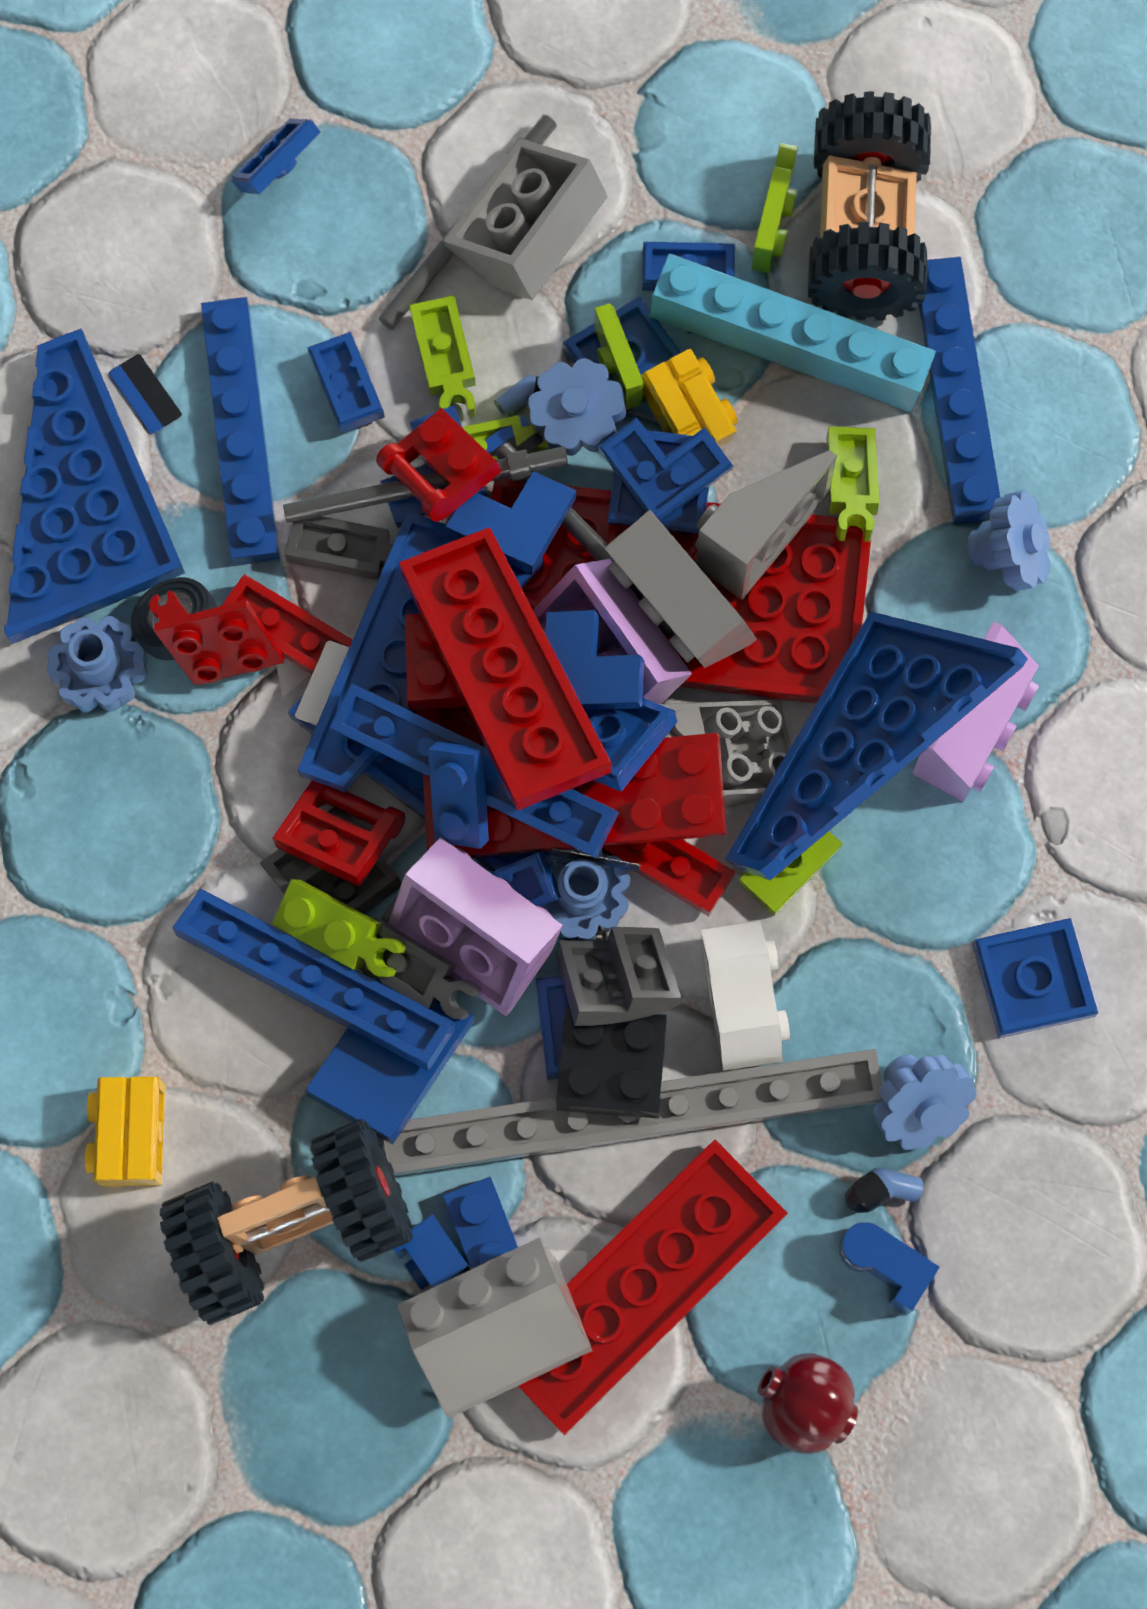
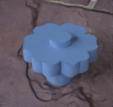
M586 358L579 359L572 368L564 362L555 363L549 370L540 374L538 377L540 391L532 394L528 400L531 411L530 420L534 430L544 433L547 446L550 449L565 446L568 456L577 454L582 446L590 452L599 451L598 446L617 433L615 423L626 416L624 393L621 384L616 381H610L609 372L605 365L594 363Z
M1026 491L1009 493L1004 497L996 498L990 512V522L981 524L977 530H973L969 534L968 550L973 564L978 568L985 567L990 571L1002 569L1006 585L1011 586L1015 591L1035 588L1037 584L1045 583L1047 573L1050 570V559L1047 554V550L1050 547V537L1045 517L1042 514H1038L1035 498L1029 496Z
M84 616L76 620L74 624L65 626L60 633L63 644H57L48 651L49 664L47 667L48 676L52 682L59 685V694L67 704L76 706L82 712H90L98 704L106 711L111 712L118 709L122 704L132 701L135 696L133 684L140 683L147 677L146 664L148 656L145 650L136 642L131 626L119 622L113 616H105L97 624L91 618Z
M602 848L597 856L622 861L619 857L614 855L603 857ZM568 849V850H564V851H569V852H574V853H580V854L588 855V854H586V853H584V852H582V851H580V850H578V849ZM548 851L545 856L557 882L561 898L540 907L547 910L556 921L563 925L559 933L560 937L563 940L592 941L598 929L603 932H610L611 927H617L620 919L625 916L629 908V902L623 895L628 890L631 882L629 874L624 869L599 865L588 859L572 860L551 856V851Z
M903 1055L894 1059L885 1069V1083L879 1090L883 1100L874 1107L873 1115L876 1118L877 1127L887 1141H898L904 1150L924 1149L931 1146L937 1136L948 1137L956 1132L959 1125L968 1119L970 1112L966 1106L975 1099L977 1092L973 1087V1079L961 1064L952 1065L947 1056L940 1055L934 1058L925 1056L918 1059L914 1055Z

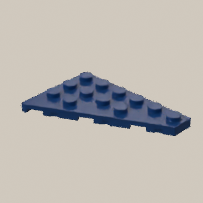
M82 328L38 345L35 365L37 368V378L33 382L32 398L34 400L31 427H28L24 457L26 470L22 478L20 490L22 496L19 524H16L12 561L14 563L13 575L10 577L8 590L10 595L7 625H4L5 634L11 644L151 588L162 581L185 574Z
M871 611L725 859L737 869L772 880L1023 668L1028 658L1018 647Z

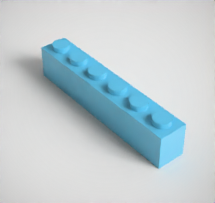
M670 253L652 296L649 315L651 318L912 413L920 396L936 353L935 350Z

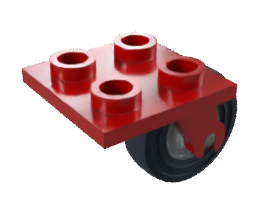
M177 577L162 581L145 592L133 609L131 629L139 645L154 658L167 661L176 660L194 686L214 683L220 679L247 672H256L284 663L283 653L247 600L217 607L214 598L207 588L194 579Z

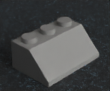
M519 138L445 237L443 243L451 252L497 289L533 301L608 196L590 159Z
M651 510L646 512L605 547V550L615 560L608 566V569L625 589L629 588L633 583L645 596L638 603L639 606L656 626L663 620L667 622L676 633L669 639V642L687 663L696 657L706 668L750 646L757 640L742 617Z
M540 1237L397 1305L412 1350L448 1418L592 1351L559 1263Z

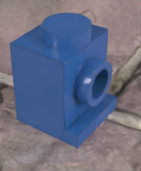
M431 1215L411 1229L413 1234L411 1242L393 1249L399 1258L409 1253L412 1259L405 1263L404 1266L421 1290L428 1285H431L432 1288L471 1270L434 1215Z

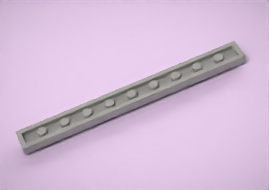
M876 1049L662 1081L659 1119L557 1111V1097L410 1119L393 1145L378 1136L377 1139L386 1152L388 1162H391L394 1176H402L879 1103L883 1100L879 1093L882 1080Z

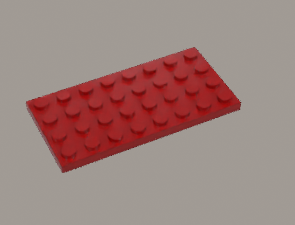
M510 478L495 480L491 499L512 508L524 485L520 481L513 482ZM565 485L576 490V500L572 508L608 545L629 528L626 526L610 525L607 522L611 490ZM707 502V508H706V510H707L708 507L711 506L712 504H715V505H717L718 507H719L721 504H720V503ZM812 514L742 600L707 576L742 617L757 640L750 646L706 668L696 657L687 663L675 649L692 673L679 687L816 704L862 627L871 540L870 542H864L862 529L857 526L847 527L845 541H839L836 536L838 517ZM562 525L543 555V566L522 589L533 610L575 565L596 561ZM669 532L696 563L697 548L695 543L699 536ZM662 630L663 634L669 641L670 637L664 632V630Z

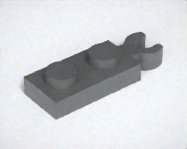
M320 516L293 522L285 550V557L288 562L378 580L393 544L389 543L390 533L388 529Z
M369 916L381 923L376 935L377 938H396L403 942L407 948L404 953H393L388 949L384 951V963L396 971L392 977L374 975L368 969L366 962H364L360 970L428 1009H434L439 1000L446 1015L453 1019H467L470 1013L459 1007L457 995L460 991H463L470 996H479L482 991L481 988L470 980H453L450 977L456 964L376 916Z

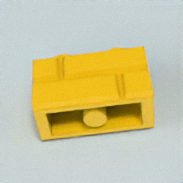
M688 349L670 358L668 361L645 371L641 375L644 382L643 396L663 432L693 436L705 427L712 438H715V442L719 447L728 443L737 431L734 425L738 423V419L732 405L726 398L719 400L711 385L715 383V377L710 365L703 357L697 359L692 349Z
M159 1077L97 1078V1092H89L87 1116L89 1122L96 1123L95 1142H88L85 1149V1169L87 1173H93V1181L100 1186L162 1185L166 1084Z

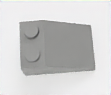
M828 450L730 493L719 507L715 504L709 506L697 523V528L699 529V537L695 543L697 548V566L703 573L742 600L829 495L837 455Z

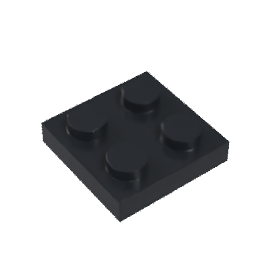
M565 1007L556 1099L557 1111L659 1119L667 1015L654 1014L620 1023L575 1026L570 1007Z

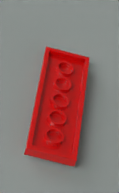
M490 527L399 562L401 575L517 811L612 772L611 761Z
M718 733L664 738L622 792L594 780L572 788L619 812L603 846L727 835L721 747ZM423 774L426 846L428 851L435 843L430 777ZM488 805L489 841L480 849L451 844L455 848L465 851L471 858L534 853L542 850L546 852L551 851V849H576Z
M714 1139L567 1283L592 1351L533 1378L518 1387L565 1436L787 1216L788 1212Z

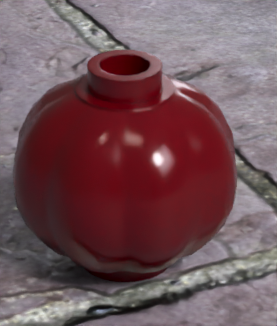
M799 1354L792 1356L779 1368L773 1365L770 1366L760 1379L757 1392L763 1396L762 1420L770 1436L781 1446L796 1453H819L828 1449L833 1442L836 1444L842 1443L851 1433L858 1416V1408L853 1402L855 1396L854 1386L844 1368L832 1359L818 1354Z

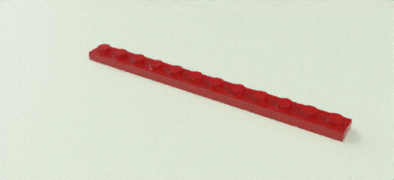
M243 574L221 605L247 600L283 653L284 658L310 674H313L327 641H333L350 647L353 640L246 574ZM455 707L422 709L415 712V714L485 747L468 710ZM683 839L602 846L603 853L608 856L614 855L624 862L640 864L639 871L634 872L708 917L727 890L736 873L733 869Z

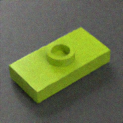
M610 303L596 307L595 332L601 345L600 348H597L599 363L605 365L609 375L612 374L614 381L621 384L626 410L640 406L643 402L644 382L615 308Z
M828 831L772 880L745 872L739 879L738 884L775 916L842 848L843 843Z

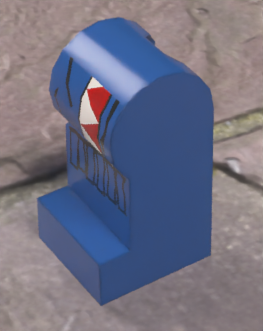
M860 1222L851 1226L842 1236L839 1244L841 1259L850 1269L857 1272L868 1271L897 1291L890 1304L906 1315L913 1311L940 1266L881 1227L870 1222Z

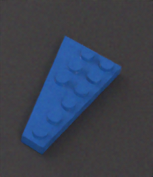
M407 511L298 767L299 776L346 792L378 756L379 752L329 728L351 683L409 710L407 702L405 615L420 614L401 575L399 562L455 541L456 539L446 535L445 526L447 524L439 521L435 522L430 518ZM543 557L533 574L510 565L522 589L543 566Z

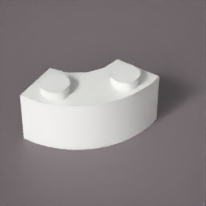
M760 921L702 929L701 940L707 987L723 1071L783 1062L782 1041L790 1040V1030L786 1011H777L773 991L771 970L778 969V956L774 939L765 941Z

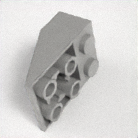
M780 700L660 704L675 710L677 718L676 725L666 737L718 733L720 736L725 808L760 800L791 747Z

